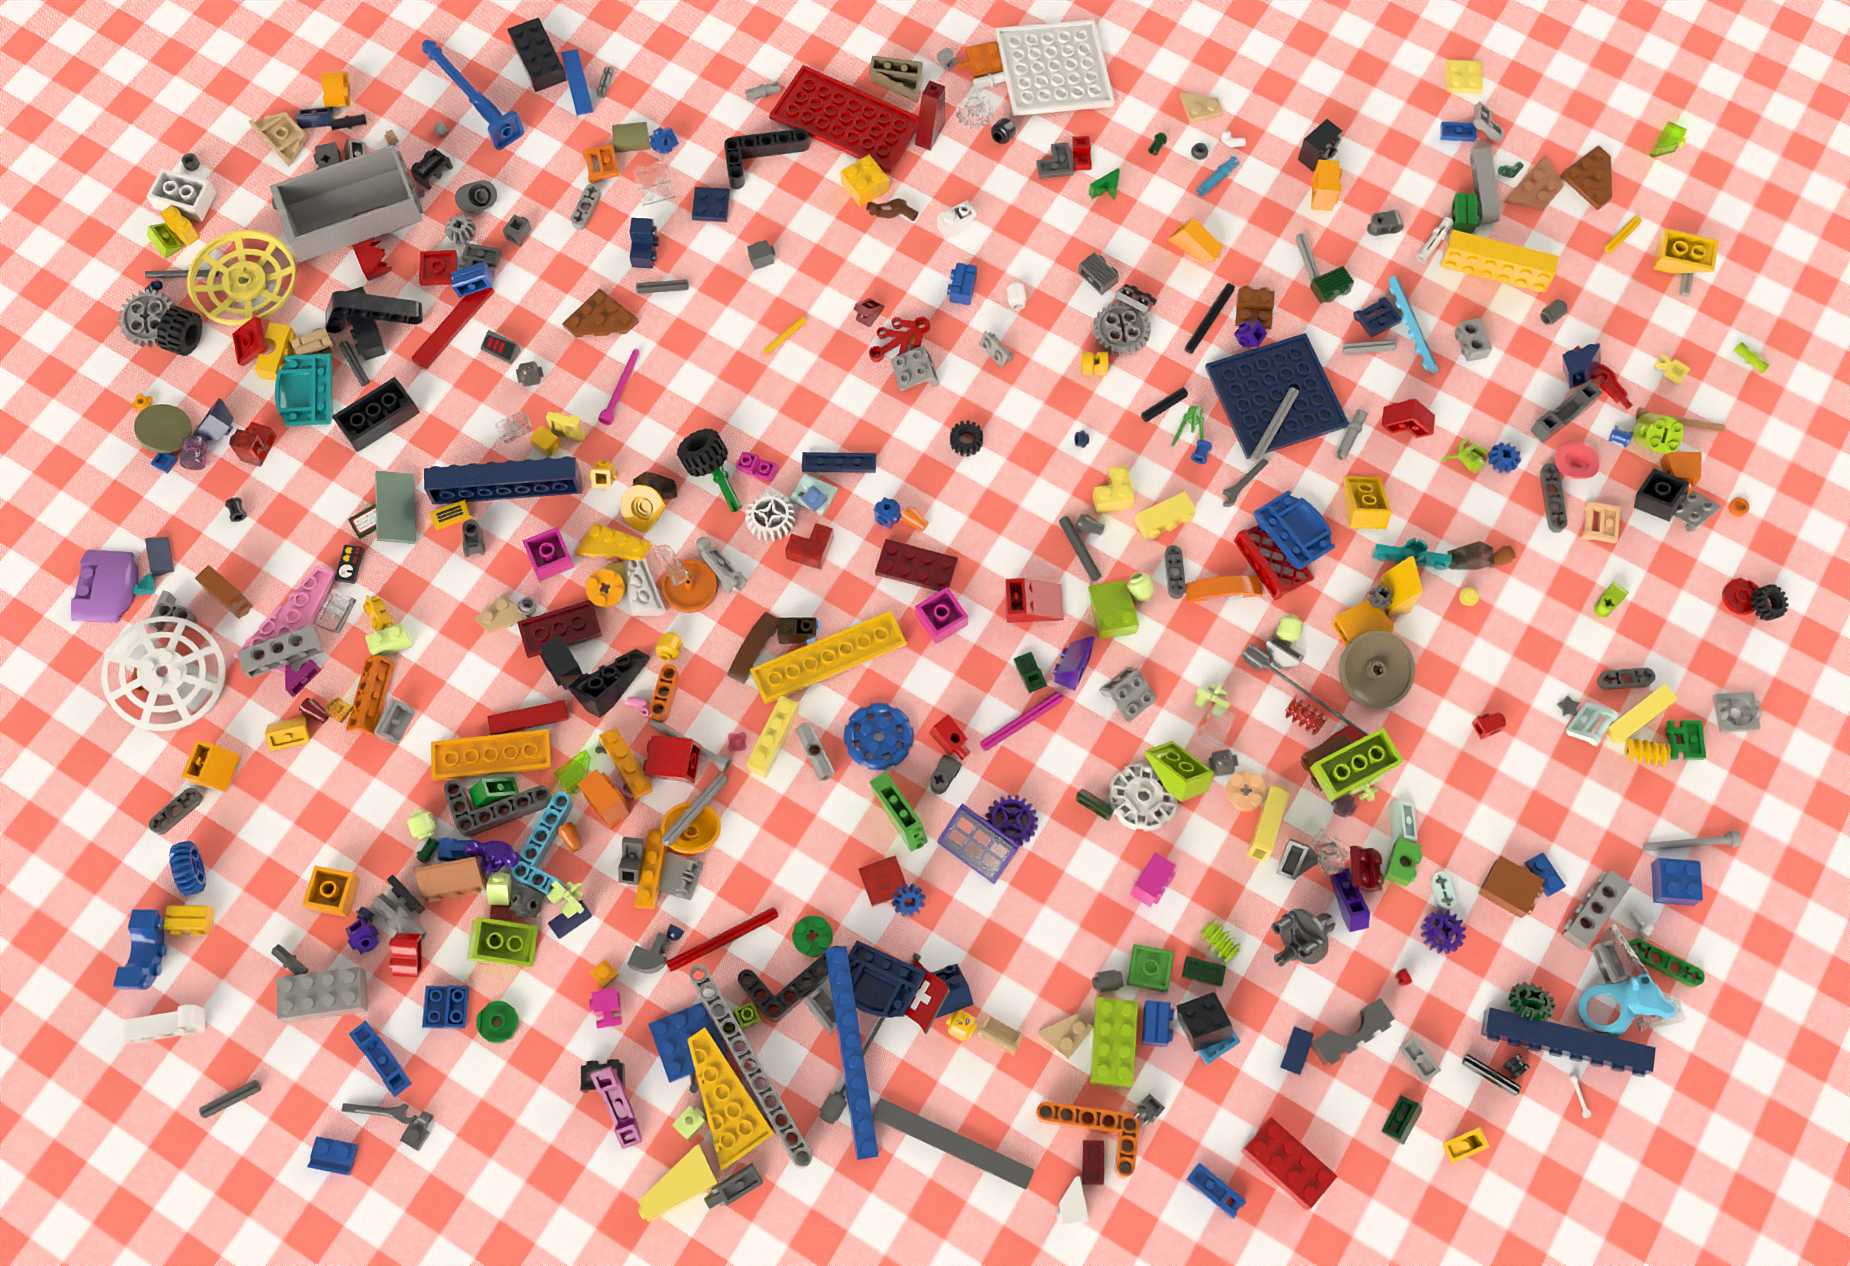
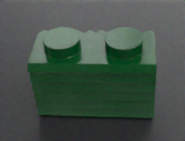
M1341 266L1312 279L1310 289L1320 304L1323 302L1329 303L1341 294L1342 296L1347 295L1352 289L1354 280L1350 277L1344 266Z

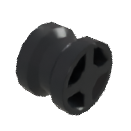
M1517 1054L1503 1065L1505 1070L1511 1072V1077L1514 1080L1530 1068L1528 1064L1522 1061L1520 1054Z

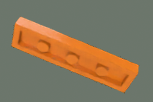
M380 655L365 658L346 727L347 731H362L369 735H374V730L381 715L394 661Z

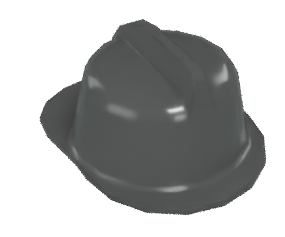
M486 180L472 182L461 186L456 191L455 202L458 208L464 212H477L494 205L497 199V190L491 182Z

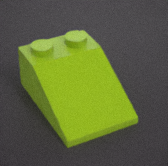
M1125 580L1087 587L1099 640L1137 633L1139 627L1137 614Z
M1174 741L1145 750V756L1164 787L1179 801L1182 802L1209 791L1214 772Z
M477 917L472 920L466 961L532 967L538 926Z

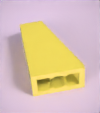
M1663 684L1610 725L1606 730L1608 738L1613 743L1622 744L1671 707L1678 700V697L1666 684Z
M1270 786L1246 856L1266 862L1271 855L1290 793L1285 791V788Z
M699 1144L693 1147L638 1200L640 1207L637 1209L642 1220L646 1218L648 1222H652L706 1193L718 1184Z

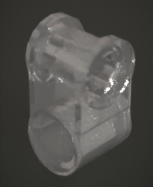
M517 412L510 417L497 421L494 425L502 443L512 442L516 438L530 433L533 428L532 422L525 412Z

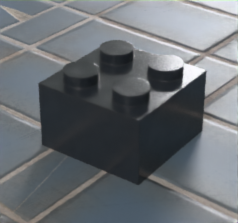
M1326 119L1304 138L1298 160L1314 172L1318 160H1327L1329 157L1333 158L1338 152L1337 147L1342 140L1341 135L1343 131Z
M1653 468L1636 493L1634 508L1670 522L1687 497L1690 482Z
M560 635L539 646L542 651L540 657L558 687L562 685L564 690H567L569 685L583 675L580 666Z
M1215 992L1176 1005L1177 1019L1194 1052L1232 1038V1024Z

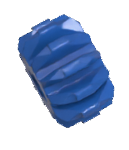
M1501 442L1498 445H1494L1489 452L1488 457L1490 459L1488 464L1494 465L1493 470L1499 469V474L1503 470L1508 474L1511 470L1514 471L1521 462L1519 457L1521 451H1515L1516 446L1511 447L1510 442L1506 445Z
M903 883V889L897 886L898 893H892V897L895 900L891 901L892 906H896L895 912H901L902 917H905L907 913L910 917H913L914 911L920 914L919 907H925V903L922 900L926 898L924 894H921L922 889L920 887L916 888L914 883L910 887H908L907 883ZM907 897L912 900L910 903L905 901Z

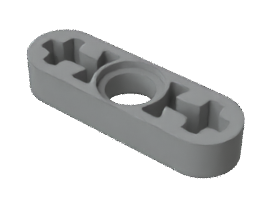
M588 184L585 187L571 216L572 225L577 230H583L588 226L601 198V191L597 184ZM584 204L591 205L587 210L581 208Z

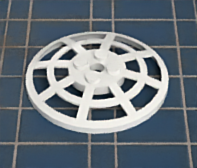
M159 616L137 622L117 636L104 657L101 680L108 702L123 719L132 725L146 730L172 731L192 725L213 708L223 691L226 667L220 647L205 629L183 618ZM160 621L178 623L173 633L156 632L147 634L143 626ZM187 625L201 633L211 646L199 650L191 640L182 636L185 626ZM136 629L140 639L136 640L123 656L112 654L118 643L127 634ZM155 638H170L167 648L158 649L154 648L151 640ZM178 641L190 647L193 653L182 657L175 651ZM141 644L144 645L148 652L141 660L129 658L133 651ZM213 653L216 654L219 668L217 684L205 680L206 665L203 657ZM198 660L199 663L198 678L188 675L187 664ZM109 661L120 664L119 680L121 687L112 693L109 690L107 680ZM126 665L137 668L138 677L128 684L125 677ZM161 667L168 668L167 675L163 677L158 676V669ZM184 683L195 685L191 693L184 699H181L177 691ZM142 685L149 692L146 703L136 698L131 691ZM201 688L213 691L208 702L197 713L190 716L185 705L198 695ZM126 694L134 704L144 709L141 720L135 719L124 712L115 700ZM157 695H170L174 704L166 706L154 705ZM178 709L183 719L169 724L149 723L152 711L169 712Z

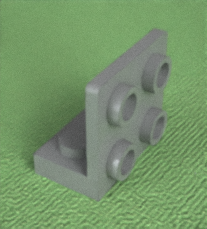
M924 345L891 359L898 387L901 391L922 382H929L932 387L940 385L931 354Z
M1126 667L1099 689L1103 696L1112 698L1127 722L1132 721L1157 700L1140 671L1132 667Z

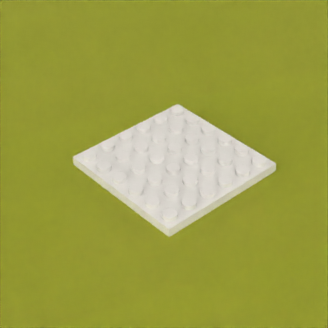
M1095 20L995 29L1013 116L1114 106V97Z

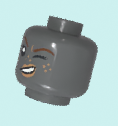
M535 361L521 363L518 369H516L518 383H522L524 387L538 385L541 382V377H544L542 366L538 367Z
M1229 749L1215 751L1209 758L1210 768L1215 772L1216 776L1233 774L1235 766H1239L1237 755H1232Z

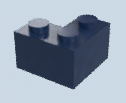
M631 217L629 230L632 242L629 257L631 266L653 269L654 262H657L656 247H659L660 238L657 236V226H654L653 219Z

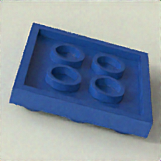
M702 1002L648 1024L669 1083L696 1073L687 1039L703 1028L707 1029L725 1059L728 1060L719 1032Z

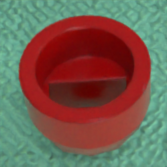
M1406 968L1396 973L1395 979L1401 978L1397 982L1399 985L1406 986L1413 983Z

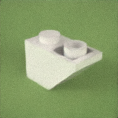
M967 200L937 215V228L947 240L961 233L977 213Z

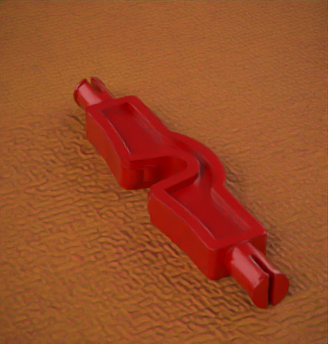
M1578 345L1573 350H1578L1582 348ZM1599 363L1591 378L1595 379L1599 376H1604L1605 380L1600 384V388L1615 403L1621 402L1629 410L1633 404L1627 398L1628 393L1617 382L1614 372L1606 365Z

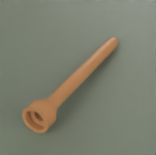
M1639 407L1636 412V420L1644 414L1651 413V411H1648L1647 408ZM1668 416L1676 419L1684 426L1724 431L1726 429V426L1720 423Z

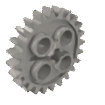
M146 289L145 294L141 291L138 292L139 296L132 294V300L126 298L128 304H121L124 310L118 311L122 317L117 319L122 322L118 326L123 329L121 333L126 336L125 338L135 345L139 344L141 347H144L146 344L151 348L152 343L158 346V328L155 329V326L159 324L167 309L169 310L170 307L176 305L168 296L165 297L162 292L158 293L156 290H153L151 293ZM142 325L141 329L137 330V327Z
M1116 302L1115 307L1109 304L1108 309L1102 307V312H1097V317L1094 318L1092 327L1093 336H1096L1095 342H1099V348L1105 346L1104 352L1110 349L1111 355L1118 352V357L1121 356V353H1124L1127 357L1128 352L1134 355L1136 350L1141 351L1142 346H1146L1150 338L1151 322H1148V316H1144V312H1138V309H1133L1131 305L1126 306L1125 302L1122 303V306H1119L1118 302ZM1122 331H1124L1123 337L1125 342L1122 340Z

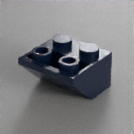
M1599 343L1588 344L1578 350H1569L1562 355L1563 371L1569 388L1582 385L1591 379L1601 362Z
M958 964L948 965L943 969L931 972L940 978L950 989L936 1018L974 1005L968 983Z

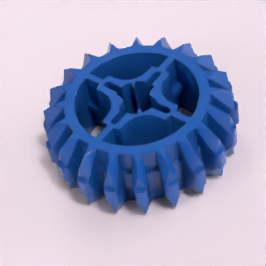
M182 841L172 845L169 851V863L174 883H176L179 891L185 896L204 891L206 873L199 849L192 841Z

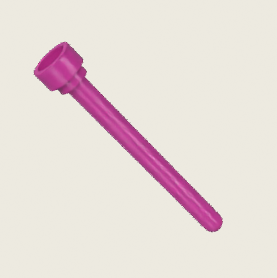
M638 349L632 351L607 408L601 411L598 416V420L605 425H611L614 420V408L640 352Z

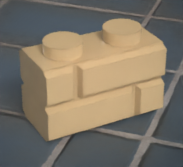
M325 327L316 328L312 333L299 335L295 340L290 341L296 355L331 354L336 352Z

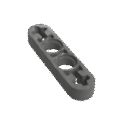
M1548 463L1543 466L1539 474L1547 523L1552 532L1560 533L1567 526V515L1559 470L1556 465ZM1547 470H1549L1550 473H1553L1551 477L1549 476V473H1546ZM1553 486L1556 488L1557 492L1550 493L1547 487ZM1550 503L1558 504L1559 510H1553ZM1556 519H1557V522H1558V523H1561L1560 526H1558L1557 523H1554V522L1556 521Z

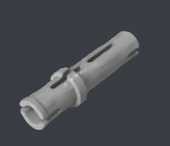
M1358 409L1352 422H1349L1348 430L1335 453L1337 459L1346 460L1358 433H1361L1363 429L1362 425L1368 416L1366 411Z

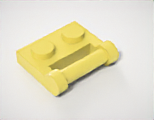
M548 411L546 419L554 435L579 442L585 440L586 435L581 429L579 416L571 415L569 417L560 412L553 413Z

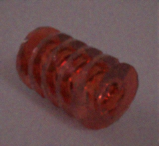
M1295 695L1285 710V718L1288 719L1293 716V723L1299 720V727L1306 724L1305 731L1313 729L1312 735L1315 736L1319 733L1328 717L1323 719V712L1316 715L1317 708L1310 711L1311 704L1303 707L1304 700L1302 699L1297 703V696Z

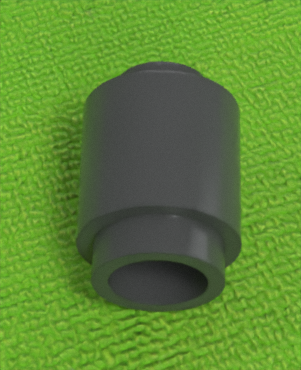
M1558 299L1553 301L1540 313L1542 322L1547 325L1557 322L1567 314V304Z
M1114 969L1096 972L1095 977H1092L1094 990L1097 989L1098 993L1119 990L1124 985L1121 971Z

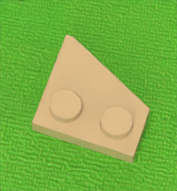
M1186 92L1180 93V99L1189 123L1222 116L1223 110L1218 98Z
M502 594L475 617V620L487 633L498 631L501 628L512 627V624L528 619L526 615L518 611L517 606L505 594Z
M1075 1014L1038 1031L1036 1035L1068 1060L1092 1030L1093 1026L1080 1015Z

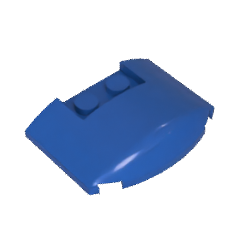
M1286 491L1255 510L1253 514L1261 530H1265L1287 557L1286 561L1301 570L1333 550L1335 543L1332 544L1331 530L1316 508L1304 498L1298 499L1290 495L1291 491Z

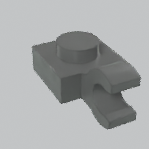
M423 1111L417 1124L412 1121L410 1122L400 1141L416 1151H420L431 1133L426 1128L434 1116Z

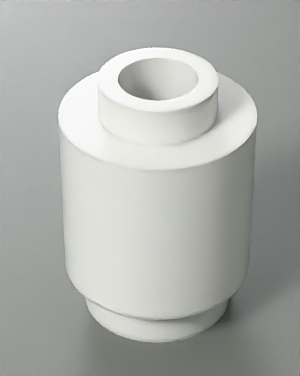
M1019 282L1010 283L1006 288L1009 305L1013 310H1021L1025 308L1027 302L1024 285Z

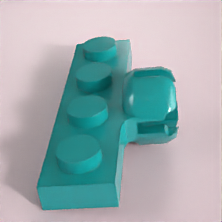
M1416 538L1409 539L1403 547L1376 544L1372 550L1371 557L1379 561H1395L1399 564L1408 557L1414 556L1417 567L1428 566L1434 567L1436 570L1447 569L1452 562V555L1426 551L1428 545L1420 538L1418 541H1416Z

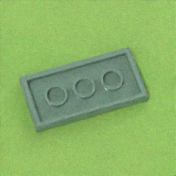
M376 470L377 541L415 544L414 474Z

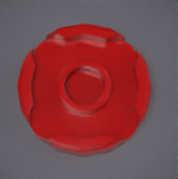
M1744 578L1731 580L1722 591V600L1725 606L1731 612L1738 615H1748L1754 612L1752 610L1754 605H1750V602L1753 600L1750 597L1753 595L1752 592L1759 588L1753 581L1743 580Z

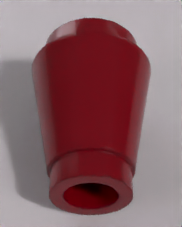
M306 698L299 707L302 715L323 724L330 717V713L314 698Z

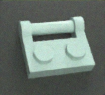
M804 473L795 491L791 494L789 501L793 504L798 503L809 508L802 502L800 495H804L810 488L815 486L828 499L816 510L817 514L823 517L838 489Z
M1586 702L1567 727L1566 733L1569 736L1598 746L1604 732L1612 721H1616L1619 715L1612 709ZM1604 716L1605 719L1594 734L1590 733L1600 718Z

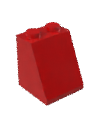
M652 735L651 740L647 743L648 756L647 760L643 763L644 774L652 778L695 784L702 745L690 738Z

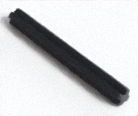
M1230 283L1225 285L1186 344V352L1193 354L1234 292V285Z

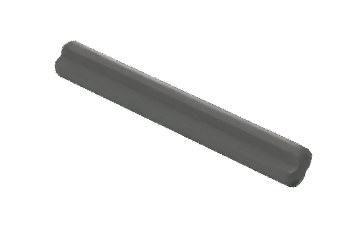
M1068 516L1062 517L1059 520V524L1091 581L1099 580L1101 574Z

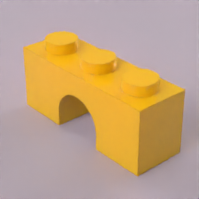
M269 323L265 339L270 347L276 349L270 354H259L254 368L259 378L276 381L279 368L282 369L286 363L284 358L291 356L292 344L290 341L295 340L297 337L291 325Z

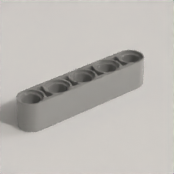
M1472 148L1470 151V164L1474 192L1477 195V201L1480 202L1479 212H1477L1478 216H1480V223L1499 222L1500 206L1491 148Z

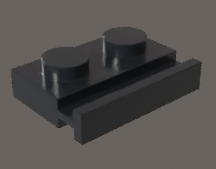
M393 874L387 879L393 887L391 891L398 899L401 896L406 901L404 905L411 913L415 910L420 915L426 910Z

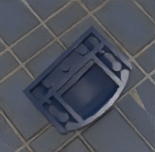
M856 940L848 955L856 1008L870 1015L883 1018L904 1017L927 972Z

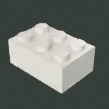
M161 168L146 197L154 209L163 211L172 205L180 211L183 217L202 222L217 193L210 181Z

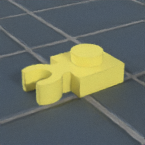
M1662 354L1659 358L1663 363L1657 360L1654 364L1655 368L1665 370L1663 375L1678 385L1690 370L1689 367L1676 359L1671 362L1665 354Z

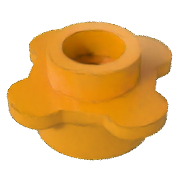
M139 393L136 395V399L131 404V407L141 412L145 408L152 406L153 398Z

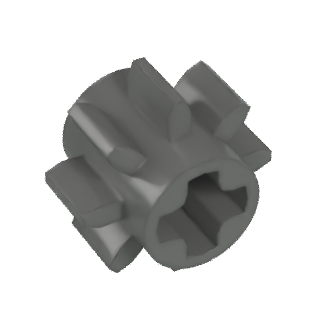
M1378 585L1369 591L1371 596L1367 600L1370 601L1373 608L1383 610L1385 606L1388 607L1392 603L1390 598L1393 594H1391L1388 587Z

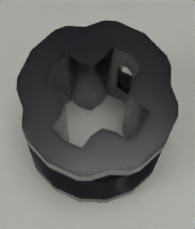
M239 497L230 498L225 502V507L230 512L229 518L232 522H239L247 517V513L243 511L241 505L242 499Z

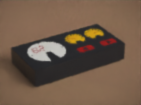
M344 545L335 576L337 582L355 584L364 553L363 547Z

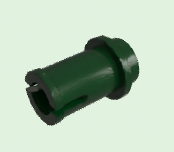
M1162 132L1154 136L1155 139L1148 148L1149 153L1152 155L1153 153L1155 156L1158 155L1163 144L1167 143V136Z
M428 837L422 849L417 851L416 858L425 864L431 861L430 857L439 845V842L434 838L432 839V837Z

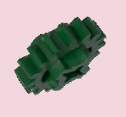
M1523 982L1522 985L1517 983L1515 987H1512L1508 1000L1511 1001L1509 1005L1515 1007L1514 1012H1520L1522 1018L1527 1016L1529 1021H1532L1533 1018L1537 1022H1540L1541 1019L1547 1021L1548 1017L1552 1016L1556 1004L1552 1003L1554 998L1548 997L1549 992H1544L1541 986L1535 987L1534 983L1531 986L1526 982Z

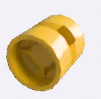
M1082 352L1081 375L1091 376L1095 373L1097 376H1107L1108 352H1097L1096 355L1092 352Z

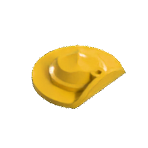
M635 485L629 488L621 499V512L626 522L633 528L645 532L649 531L656 524L666 508L660 494L647 485Z

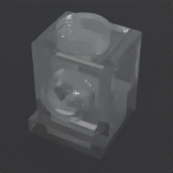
M1335 842L1315 846V850L1319 854L1317 858L1318 866L1320 869H1323L1325 875L1332 876L1343 872V852Z

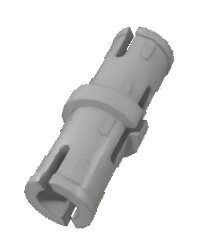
M779 82L767 85L761 84L759 87L745 90L747 100L750 101L760 97L766 98L768 95L780 93Z

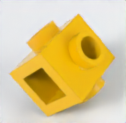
M606 460L595 462L589 471L592 487L601 489L612 487L614 481L617 480V469H614V463H609Z

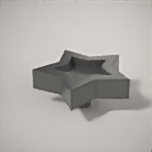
M1567 695L1563 702L1556 705L1562 709L1563 717L1568 714L1576 716L1578 714L1576 708L1580 702L1572 701Z

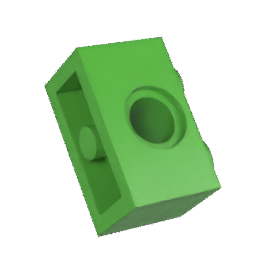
M1398 837L1393 844L1384 879L1404 887L1414 882L1417 876V871H1415L1416 864L1420 863L1423 853L1420 852L1422 845ZM1400 859L1406 860L1408 867L1403 866Z

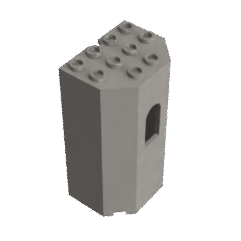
M394 145L269 186L281 217L288 243L299 262L423 221L421 213L424 212L417 192L408 174V169L400 150L396 151Z

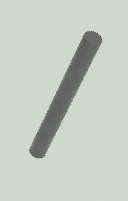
M189 270L145 271V277H187ZM198 270L196 277H208L210 270ZM219 271L216 272L215 277L219 276Z

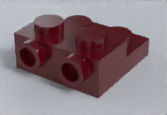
M1358 845L1350 846L1353 886L1366 893L1382 891L1384 877L1380 872L1382 857L1379 851L1374 848L1364 849Z

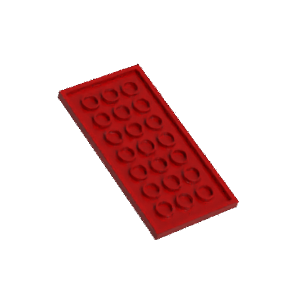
M802 65L769 114L771 120L791 129H805L809 137L857 159H862L870 154L878 166L888 173H891L916 134L919 116L805 65Z

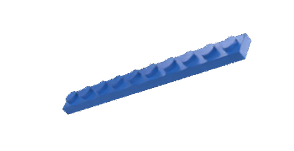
M847 946L825 949L856 1160L879 1157Z

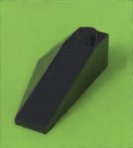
M634 649L616 658L614 663L606 667L605 665L598 667L599 670L590 675L588 672L581 675L568 686V689L586 711L601 718L615 706L650 660V656Z

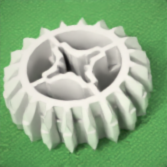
M767 492L766 497L759 495V500L753 498V504L748 505L749 510L745 512L747 528L751 530L753 536L757 534L759 540L764 537L766 542L769 538H772L774 542L775 537L782 540V534L788 536V530H793L792 524L796 522L794 506L790 504L788 498L784 500L782 494L777 497V494L774 492L772 496H769ZM775 508H780L785 514H781ZM756 520H760V522L765 523L766 527H763L760 524H758Z

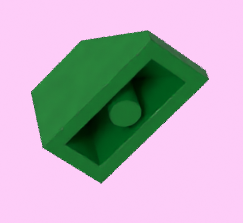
M514 777L480 779L469 789L474 808L485 807L519 793Z

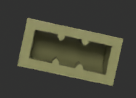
M647 122L612 125L615 153L650 149Z

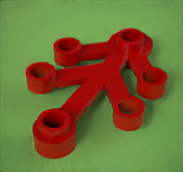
M899 317L893 318L891 323L892 327L896 330L879 327L876 333L879 339L887 337L895 339L882 347H871L869 349L870 359L873 362H879L883 359L884 354L900 345L897 356L906 353L909 340L915 334V342L911 346V350L920 347L923 334L930 330V321L925 317H917L914 321L903 320ZM902 327L910 328L907 331H898Z

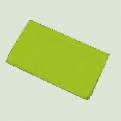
M165 223L148 226L147 236L163 258H167L183 248Z

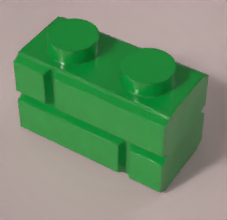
M1455 194L1452 201V220L1454 222L1452 230L1472 234L1476 227H1479L1480 216H1477V212H1479L1480 202L1477 201L1476 194Z

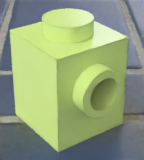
M502 872L491 873L486 884L488 905H509L513 895L511 874Z
M689 1106L672 1126L690 1142L707 1123L703 1119L706 1115L698 1107L693 1109Z

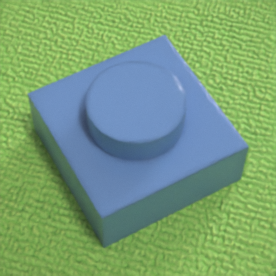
M815 486L810 488L801 497L802 502L813 512L818 510L828 500Z

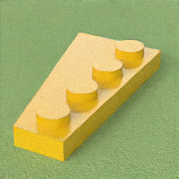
M594 523L574 553L578 557L589 555L591 558L605 556L606 559L620 557L621 560L642 561L652 545L646 540Z

